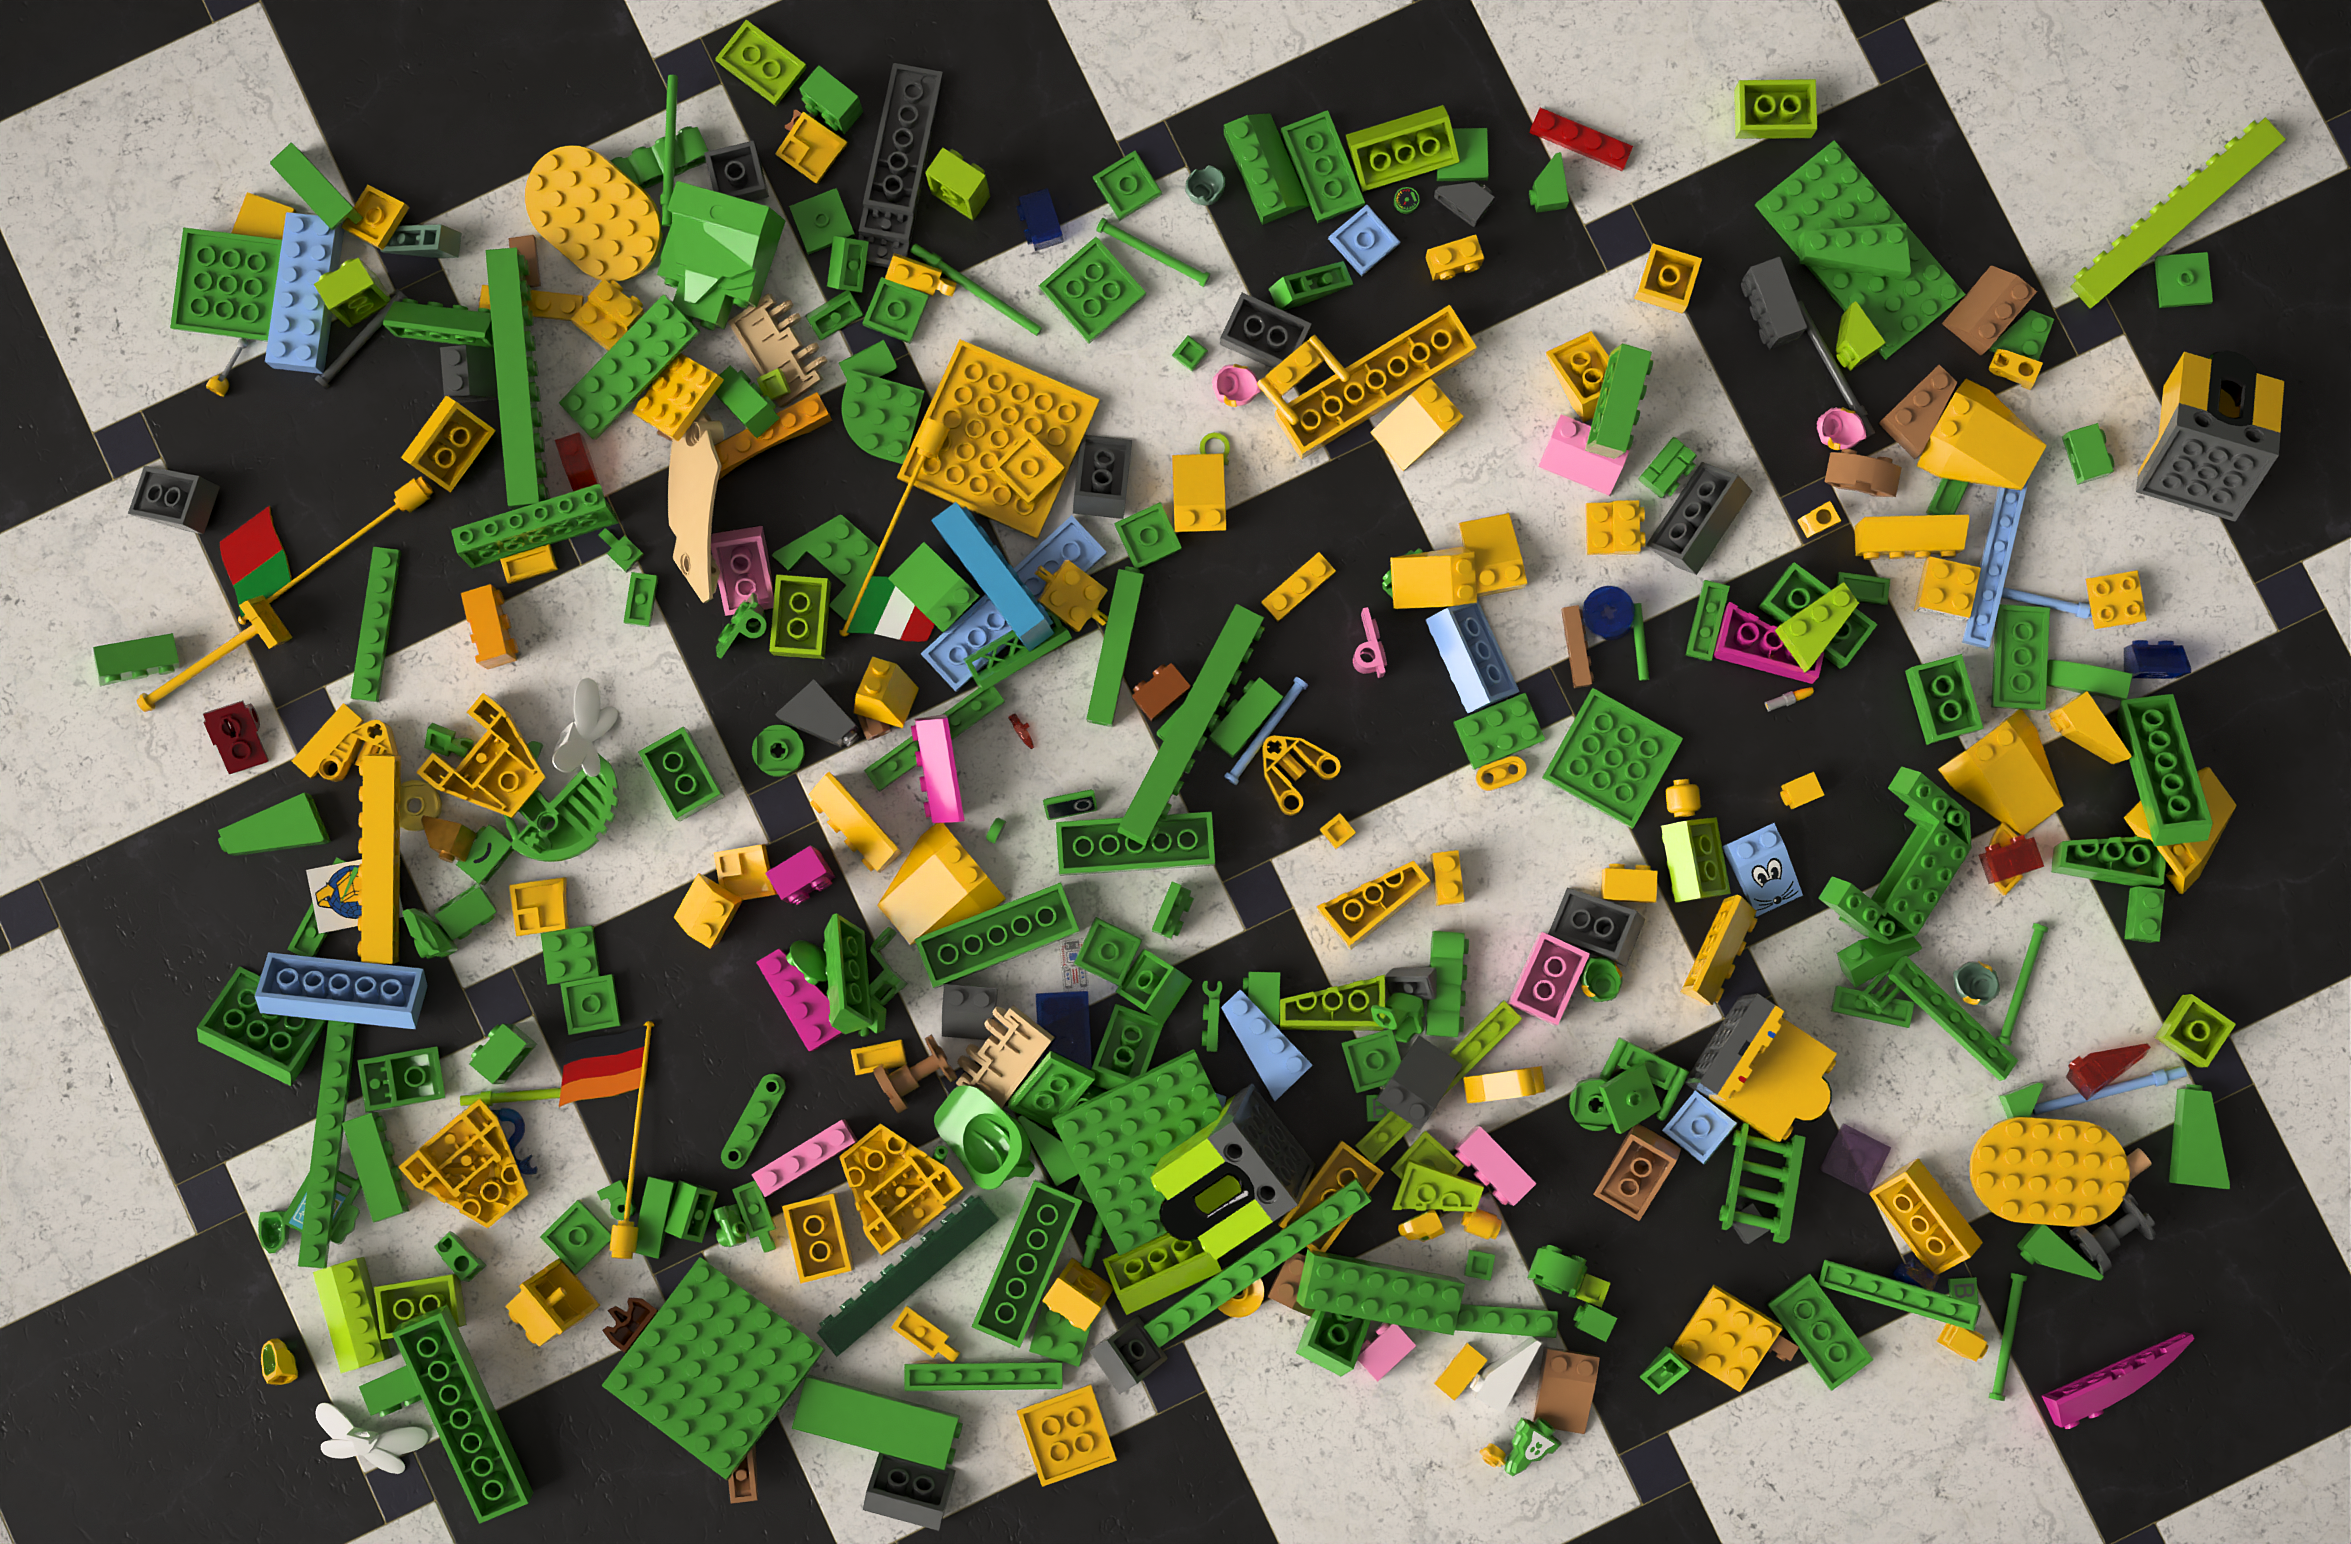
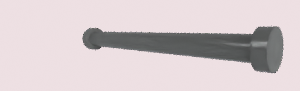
M397 289L394 292L396 295L321 376L318 375L315 378L324 388L327 389L330 386L328 383L382 326L384 318L393 302H402L403 299H408L400 290Z

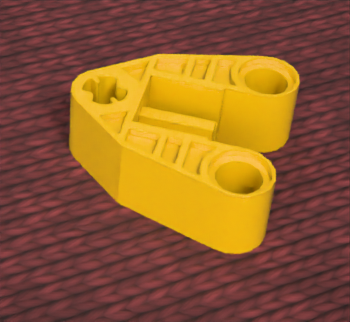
M370 720L346 732L319 762V774L330 781L338 782L343 780L352 763L354 764L364 741L365 743L355 762L357 766L363 760L364 755L377 754L379 748H381L379 754L399 755L391 727L380 720ZM375 729L381 730V731H382V735H381V736L375 735V734H374ZM332 763H336L338 770L336 774L330 776L328 768Z
M1274 735L1268 737L1263 743L1264 777L1281 811L1286 815L1293 816L1301 811L1303 798L1292 786V783L1275 766L1279 764L1294 781H1297L1306 770L1289 753L1291 750L1324 780L1334 779L1339 774L1341 765L1338 758L1302 738ZM1269 743L1272 745L1278 743L1280 745L1278 750L1281 752L1278 754L1272 752L1270 754L1268 752L1270 746L1267 745ZM1325 761L1333 762L1336 767L1335 772L1332 774L1324 773L1321 768L1322 763ZM1287 797H1295L1298 800L1299 806L1295 810H1289L1285 807L1284 800Z
M1542 1066L1463 1077L1467 1103L1523 1097L1546 1092Z

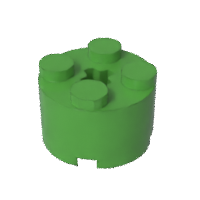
M1552 1245L1538 1248L1527 1279H1535V1284L1562 1294L1563 1290L1569 1292V1297L1577 1298L1587 1270V1266H1585L1587 1260L1576 1255H1571V1257L1561 1254V1249Z

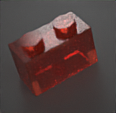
M2020 835L2009 839L2010 845L2001 847L1999 842L1984 847L1986 852L1979 854V858L1988 884L2044 867L2035 838L2026 839L2025 835Z

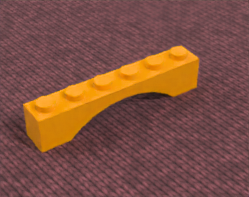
M816 392L776 413L780 418L758 438L746 429L715 445V450L722 465L718 480L759 453L784 441L809 433L832 421L819 394Z

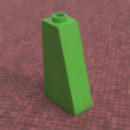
M307 793L297 795L218 830L221 836L218 838L222 850L234 856L321 845L331 842L312 795Z
M2186 1084V1089H2177L2169 1182L2230 1189L2212 1093L2202 1091L2203 1086Z

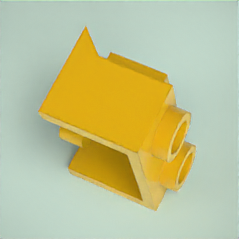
M1946 1323L1936 1340L1960 1356L1977 1362L1978 1358L1982 1359L1989 1347L1987 1342L1983 1340L1985 1336L1977 1331Z

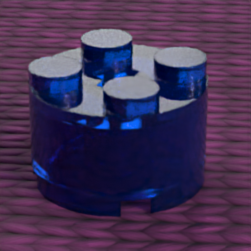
M1603 586L1597 588L1584 601L1582 611L1584 622L1588 630L1598 638L1605 640L1619 639L1625 636L1634 624L1635 608L1633 601L1619 587ZM1609 607L1611 610H1616L1613 613L1612 619L1602 616L1605 613V608Z

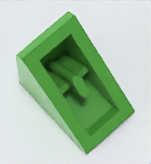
M2032 1082L1999 1095L2007 1118L2031 1117L2044 1084Z
M1666 1346L1645 1369L1640 1378L1660 1395L1690 1371L1691 1366Z

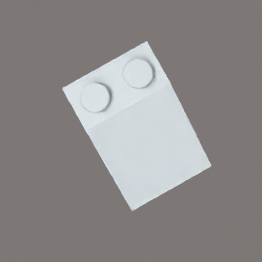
M1531 1336L1485 1368L1481 1375L1477 1373L1470 1384L1472 1388L1471 1394L1476 1399L1504 1414L1541 1342Z

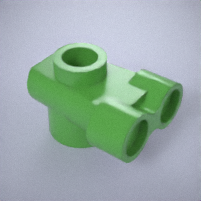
M738 1204L713 1210L716 1222H719L721 1226L717 1229L716 1238L722 1246L734 1247L747 1242L745 1236L747 1234V1227L741 1220L742 1214Z

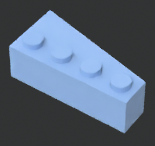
M1241 990L1221 1007L1271 1097L1276 1101L1312 1064Z

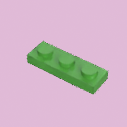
M1708 580L1703 581L1686 656L1706 661L1712 660L1730 586Z
M1841 986L1835 987L1831 1012L1910 1028L1915 1002L1894 998L1880 1014H1877L1873 1006L1870 1008L1867 1006V1001L1859 999L1863 991ZM1882 995L1878 1002L1882 1003L1887 996Z

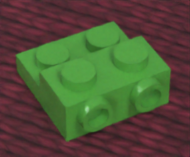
M1171 882L1151 929L1152 932L1170 940L1173 935H1179L1184 922L1180 921L1183 911L1189 912L1194 898L1190 897L1191 890L1182 887L1178 883Z

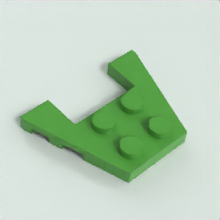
M840 514L777 550L772 556L790 572L806 553H810L846 585L830 603L829 607L847 621L879 547Z

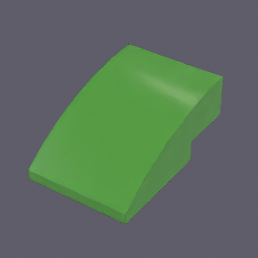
M438 1047L357 1061L365 1113L445 1098Z

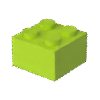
M2193 994L2181 996L2154 1038L2196 1067H2208L2236 1024Z

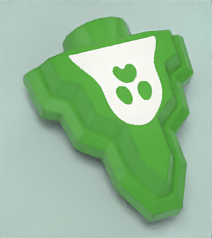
M1521 1417L1514 1428L1516 1435L1512 1440L1513 1450L1507 1457L1504 1470L1509 1475L1515 1476L1526 1470L1531 1462L1541 1461L1547 1454H1553L1562 1445L1553 1436V1433L1556 1431L1553 1426L1541 1417H1538L1535 1422Z

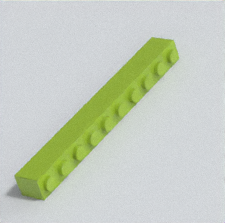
M2266 117L2259 123L2254 120L2242 131L2245 135L2241 139L2235 136L2224 146L2227 151L2221 156L2216 153L2207 160L2205 164L2208 167L2202 172L2197 169L2186 179L2189 184L2184 188L2179 185L2167 195L2170 200L2165 204L2160 201L2149 211L2152 216L2146 221L2140 218L2130 227L2133 231L2130 235L2126 237L2122 234L2111 243L2114 248L2108 254L2103 250L2092 260L2095 263L2093 267L2089 270L2084 267L2073 276L2076 281L2070 288L2090 309L2286 140Z

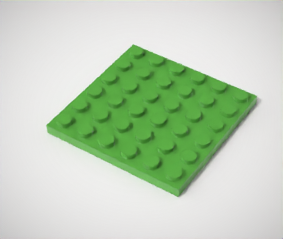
M1194 1049L1052 1118V1122L1119 1256L1194 1220L1184 1216L1176 1208L1172 1198L1167 1200L1162 1192H1158L1150 1178L1161 1157L1217 1120L1223 1110Z
M699 1257L602 1386L728 1481L825 1349Z

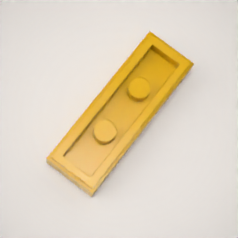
M343 703L295 756L292 762L313 779L318 773V765L323 757L346 732L360 726L364 720Z

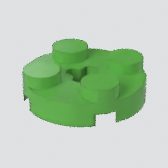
M772 725L765 728L756 737L752 746V755L755 763L762 771L770 776L783 777L799 769L804 759L805 747L797 732L785 725ZM777 744H781V747L786 749L780 758H777L776 754L771 752L772 749L777 747Z
M1593 1077L1581 1080L1571 1092L1569 1098L1571 1114L1579 1125L1585 1129L1600 1131L1612 1124L1599 1088L1608 1082L1606 1079ZM1594 1098H1599V1101L1603 1102V1105L1598 1106L1597 1110H1592V1106L1588 1105Z

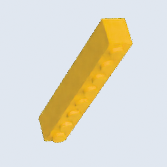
M368 754L363 756V760L359 764V773L363 776V786H360L359 800L363 802V812L359 814L362 838L359 839L358 849L359 853H362V864L359 865L358 876L359 879H362V890H359L358 903L362 905V915L358 918V930L362 931L361 941L358 943V956L361 957V962L394 964L399 961L401 755Z

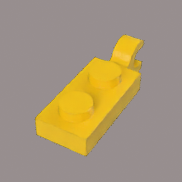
M896 253L892 256L885 276L887 280L934 296L937 289L941 293L953 297L956 288V282L940 277L941 269Z
M908 1305L891 1327L932 1358H935L939 1352L951 1362H955L960 1355L958 1350L945 1343L949 1338L948 1334Z

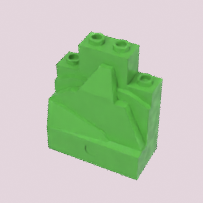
M676 181L667 208L672 213V224L660 257L662 261L657 275L665 280V285L677 288L673 303L691 322H700L701 327L712 331L715 330V327L725 330L733 304L747 309L748 305L758 306L786 221L768 206Z

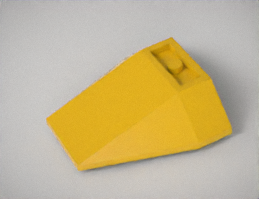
M2210 767L2197 771L2213 822L2208 840L2156 846L2172 868L2166 876L2179 894H2183L2200 877L2237 806ZM2140 801L2124 819L2137 837L2148 838L2153 842L2142 802Z

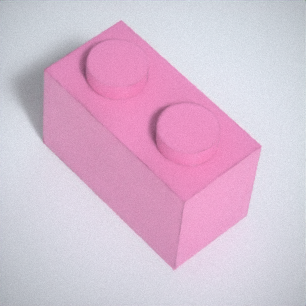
M1383 1323L1375 1331L1378 1335L1371 1341L1366 1339L1363 1342L1357 1358L1377 1382L1416 1347L1404 1331L1395 1324Z

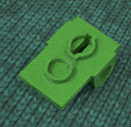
M754 592L747 601L744 600L737 608L731 619L732 624L728 623L718 638L720 642L716 646L717 657L720 659L739 632L750 638H758L765 633V612L758 604V597ZM751 618L758 619V621L754 623L748 622V620Z

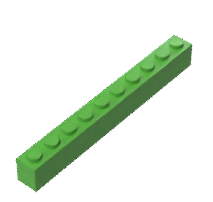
M1238 604L1235 605L1123 817L1118 833L1146 846L1148 840L1154 841L1160 830V827L1156 826L1160 817L1164 819L1167 817L1172 807L1168 803L1171 796H1178L1184 782L1180 781L1184 772L1190 773L1196 761L1192 759V756L1196 750H1202L1207 740V737L1204 736L1207 728L1213 729L1219 715L1215 714L1219 705L1225 706L1231 694L1227 692L1230 684L1236 685L1242 671L1238 670L1242 661L1247 663L1254 650L1250 648L1253 640L1259 641L1265 627L1261 626L1264 617Z

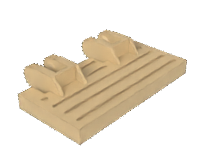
M768 293L759 300L757 307L749 306L729 320L728 323L760 376L778 368L782 369L791 393L776 399L779 407L784 408L824 380L818 369L827 363V359L825 356L818 357L805 366L803 360L817 352L820 347L817 343H812L797 354L794 353L803 345L791 327L802 318L799 313H796L779 323L777 318L793 307V303L791 300H786L769 312L768 309L776 305L777 302L773 295Z
M1014 1005L1008 1011L997 1006L992 1012L994 1017L999 1019L1009 1030L994 1019L989 1018L984 1025L993 1035L987 1039L981 1049L973 1044L967 1046V1054L978 1062L982 1068L973 1060L963 1055L957 1061V1064L966 1072L961 1075L956 1084L958 1086L970 1085L979 1088L1001 1108L1005 1106L1055 1038Z

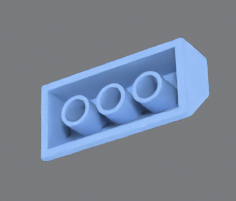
M1478 599L1476 603L1448 607L1426 619L1430 633L1438 646L1440 655L1447 666L1451 680L1456 686L1467 713L1487 707L1519 692Z

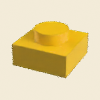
M1340 813L1320 829L1335 849L1339 848L1356 834Z

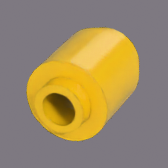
M1478 1208L1476 1212L1465 1211L1461 1220V1225H1464L1465 1232L1486 1240L1489 1238L1495 1240L1502 1224V1220L1498 1219L1497 1215Z

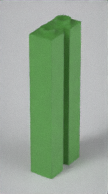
M807 1375L792 1429L945 1470L947 1464L952 1465L956 1449L952 1448L954 1438L959 1439L963 1423L959 1422L960 1415L821 1377Z

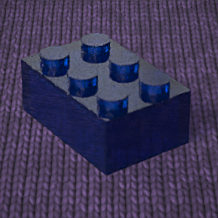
M1089 991L1037 993V1024L1055 1037L1039 1058V1064L1052 1051L1091 1070L1093 1064Z

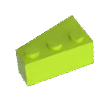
M1844 582L1782 623L1775 630L1804 673L1811 668L1859 604Z

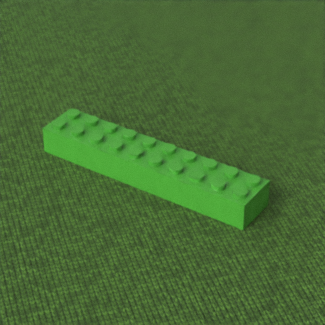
M517 247L485 250L508 507L512 510L549 499L548 487L545 488L543 478H547L546 462H543L541 458V452H545L544 438L539 433V427H543V419L536 403L541 401L539 386H536L534 377L538 376V365L532 356V351H536L535 336H532L530 326H534V317L532 310L530 311L528 301L532 300L531 287L527 285L525 276L529 275L528 260H525V256L521 255Z

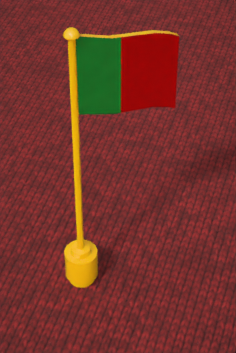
M422 476L418 479L413 478L394 492L396 498L393 499L395 502L393 507L293 580L286 553L273 525L271 506H268L220 541L222 560L236 591L238 605L261 595L266 598L268 603H271L397 509H400L402 512L407 510L409 513L414 511L430 499L429 496L434 493L432 488ZM239 607L241 616L238 617V622L244 625L248 618Z

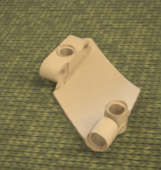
M704 408L679 442L674 439L672 440L668 480L669 526L677 537L673 560L701 601L707 603L716 592L720 570L715 563L716 561L711 555V528L714 499L722 467L714 443H721L723 441L724 429L719 420H711Z

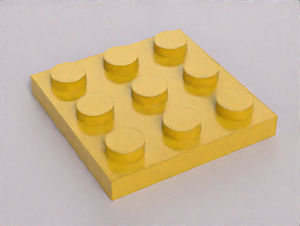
M680 353L653 381L652 386L643 398L638 401L632 413L679 442L724 379Z
M1714 1284L1673 1345L1672 1350L1741 1392L1781 1332L1782 1325Z
M1092 1384L1017 1410L1042 1487L1117 1461Z

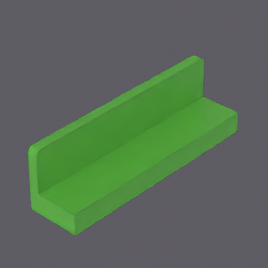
M292 142L270 161V165L331 230L336 229L347 217L355 224L363 219L356 209Z

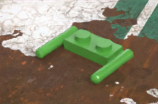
M1619 1037L1599 1078L1609 1081L1616 1066L1627 1070L1639 1062L1644 1063L1651 1082L1668 1090L1660 1106L1661 1110L1656 1114L1658 1120H1666L1690 1071Z

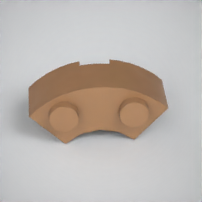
M1842 449L1841 453H1830L1825 482L1838 489L1858 491L1874 497H1896L1902 467L1893 464V460L1888 457H1877L1876 459L1857 455V452L1854 450Z

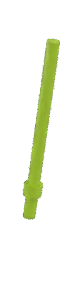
M561 1088L500 1093L481 1091L480 1094L460 1096V1105H471L479 1098L487 1106H493L494 1103L560 1098Z

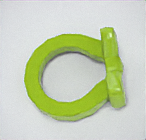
M1215 432L1204 436L1200 442V453L1207 454L1205 451L1207 441L1213 438L1219 439L1225 446L1223 452L1224 465H1228L1229 460L1227 456L1230 451L1228 439L1224 435Z

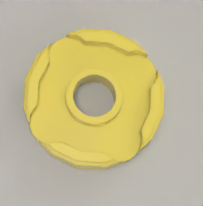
M410 780L401 784L400 827L408 831L424 830L421 821L423 815L439 818L441 814L442 801L440 794L432 785L424 781ZM417 798L421 801L422 807L418 812L412 813L409 809V803Z

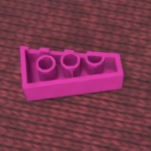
M1731 602L1728 603L1723 612L1713 658L1810 684L1816 681L1820 674L1824 652L1820 654L1811 668L1804 673L1775 632L1778 627L1759 620V617L1750 612L1746 613Z
M777 949L756 963L809 1052H814L844 1033L831 1026L828 996L817 984L812 985L805 980L804 974L797 967L788 963L786 959L787 954L782 949Z

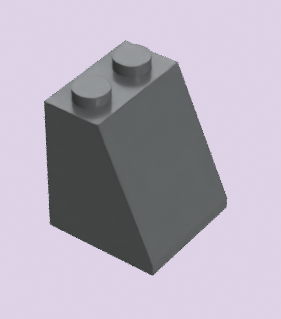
M814 679L775 714L785 724L841 748L844 745L851 746L859 738L858 733L861 731Z

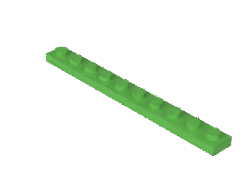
M328 1020L298 1267L327 1269L344 1132L342 1122H345L357 1023Z
M1355 1178L1147 1322L1144 1328L1160 1348L1370 1203L1372 1198L1359 1180Z

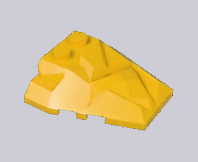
M481 1098L463 1110L399 1166V1169L415 1187L422 1191L426 1190L438 1197V1200L444 1204L446 1202L452 1205L460 1213L486 1228L492 1226L529 1194L499 1119Z
M882 1124L876 1126L839 1156L849 1187L852 1189L856 1201L857 1211L860 1213L864 1225L865 1235L882 1256L896 1248L899 1244L906 1243L946 1211L951 1206L950 1203L964 1190L949 1168L934 1160Z

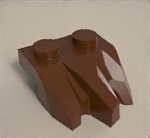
M628 1298L629 1309L627 1312L617 1306L607 1310L616 1321V1325L614 1327L607 1326L602 1331L609 1341L625 1354L658 1312L656 1308L642 1298Z

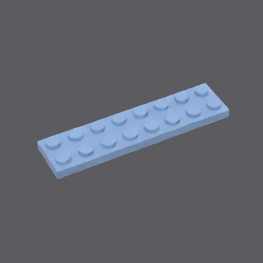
M1071 515L1013 569L1023 584L1025 583L1032 592L1034 598L1038 600L1046 584L1044 580L1034 574L1040 565L1053 574L1065 560H1070L1087 573L1107 552ZM985 594L928 646L921 655L957 692L973 677L963 659L1010 632L1012 628ZM1002 644L1001 646H999L997 648L996 655L1000 653L1007 645ZM980 657L972 662L977 673L988 664L989 659Z

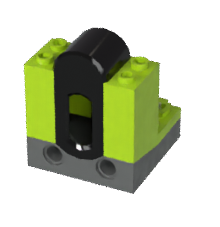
M1251 1083L1227 1100L1217 1120L1161 1157L1150 1178L1154 1188L1165 1196L1159 1210L1160 1222L1165 1231L1180 1241L1192 1242L1199 1239L1203 1250L1207 1254H1211L1216 1260L1298 1206L1316 1164Z

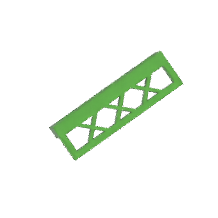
M1045 610L1056 626L1052 629L1054 634L1030 652L1025 645L1017 643L1019 638L1011 630L964 658L963 660L976 684L985 691L1072 639L1069 631L1062 626L1059 618L1050 611ZM1002 644L1011 646L1006 657L1000 658L995 656L997 648ZM980 657L989 659L986 669L977 673L972 662Z

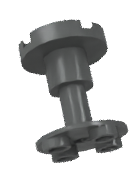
M2130 1193L2122 1197L2123 1201L2120 1204L2126 1215L2110 1227L2103 1224L2091 1233L2083 1226L2075 1227L2069 1231L2072 1241H2079L2080 1248L2078 1250L2081 1255L2097 1271L2100 1270L2102 1275L2112 1269L2107 1255L2120 1246L2119 1240L2135 1228L2147 1239H2155L2156 1233L2152 1228L2155 1226L2153 1219L2148 1213L2142 1214L2137 1208L2138 1203Z

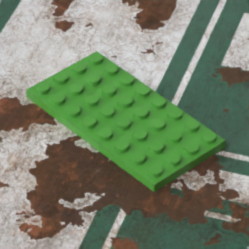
M1832 141L1755 204V207L1798 257V238L1803 231L1904 223L1835 141ZM1907 225L1911 274L1905 281L1887 276H1872V274L1863 272L1854 273L1847 272L1844 269H1829L1806 265L1844 311L1855 301L1859 304L1886 342L1878 351L1885 360L1966 295Z

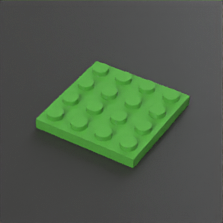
M183 227L170 328L173 330L268 342L282 240Z
M1592 688L1542 779L1633 829L1683 738Z

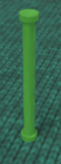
M1102 218L1096 229L1097 232H1105L1200 282L1199 285L1205 287L1208 282L1210 273H1203L1109 224L1105 218Z
M2033 923V935L2000 1037H1996L2000 1044L2011 1046L2012 1044L2010 1038L2043 935L2049 929L2040 924Z
M2011 1273L2013 1282L1993 1392L1989 1393V1398L2005 1401L2006 1397L2003 1395L2023 1282L2027 1281V1276Z

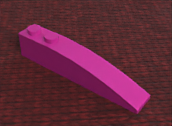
M2187 1332L2180 1333L2042 1395L2054 1424L2069 1429L2079 1425V1420L2082 1418L2100 1416L2104 1413L2103 1409L2134 1393L2164 1370L2194 1340L2193 1334Z

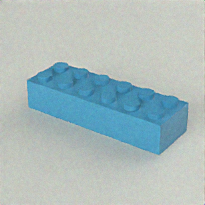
M955 502L931 520L943 539L1029 652L1054 634L1050 627L1053 622L1048 613L1037 602L1026 584H1023L1016 571L1007 563L1003 554L991 542L987 533L978 525L966 506L961 509L957 502Z

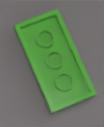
M1328 110L1281 128V134L1317 223L1365 205Z
M1999 604L1995 621L1991 707L2044 711L2046 709L2050 608Z
M1807 1273L1766 1304L1830 1391L1873 1361L1868 1351L1810 1273Z

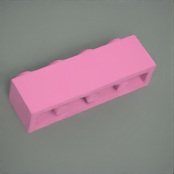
M843 1119L756 1171L752 1176L765 1197L770 1196L854 1145L858 1140L847 1121Z

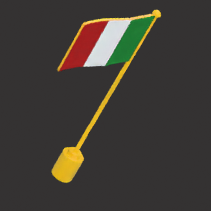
M926 418L914 446L919 448L917 453L921 457L844 628L839 630L840 635L843 637L848 636L849 633H870L903 641L922 642L927 641L935 624L888 579L889 577L873 576L925 458L931 459L932 455L938 457L950 428L937 421Z

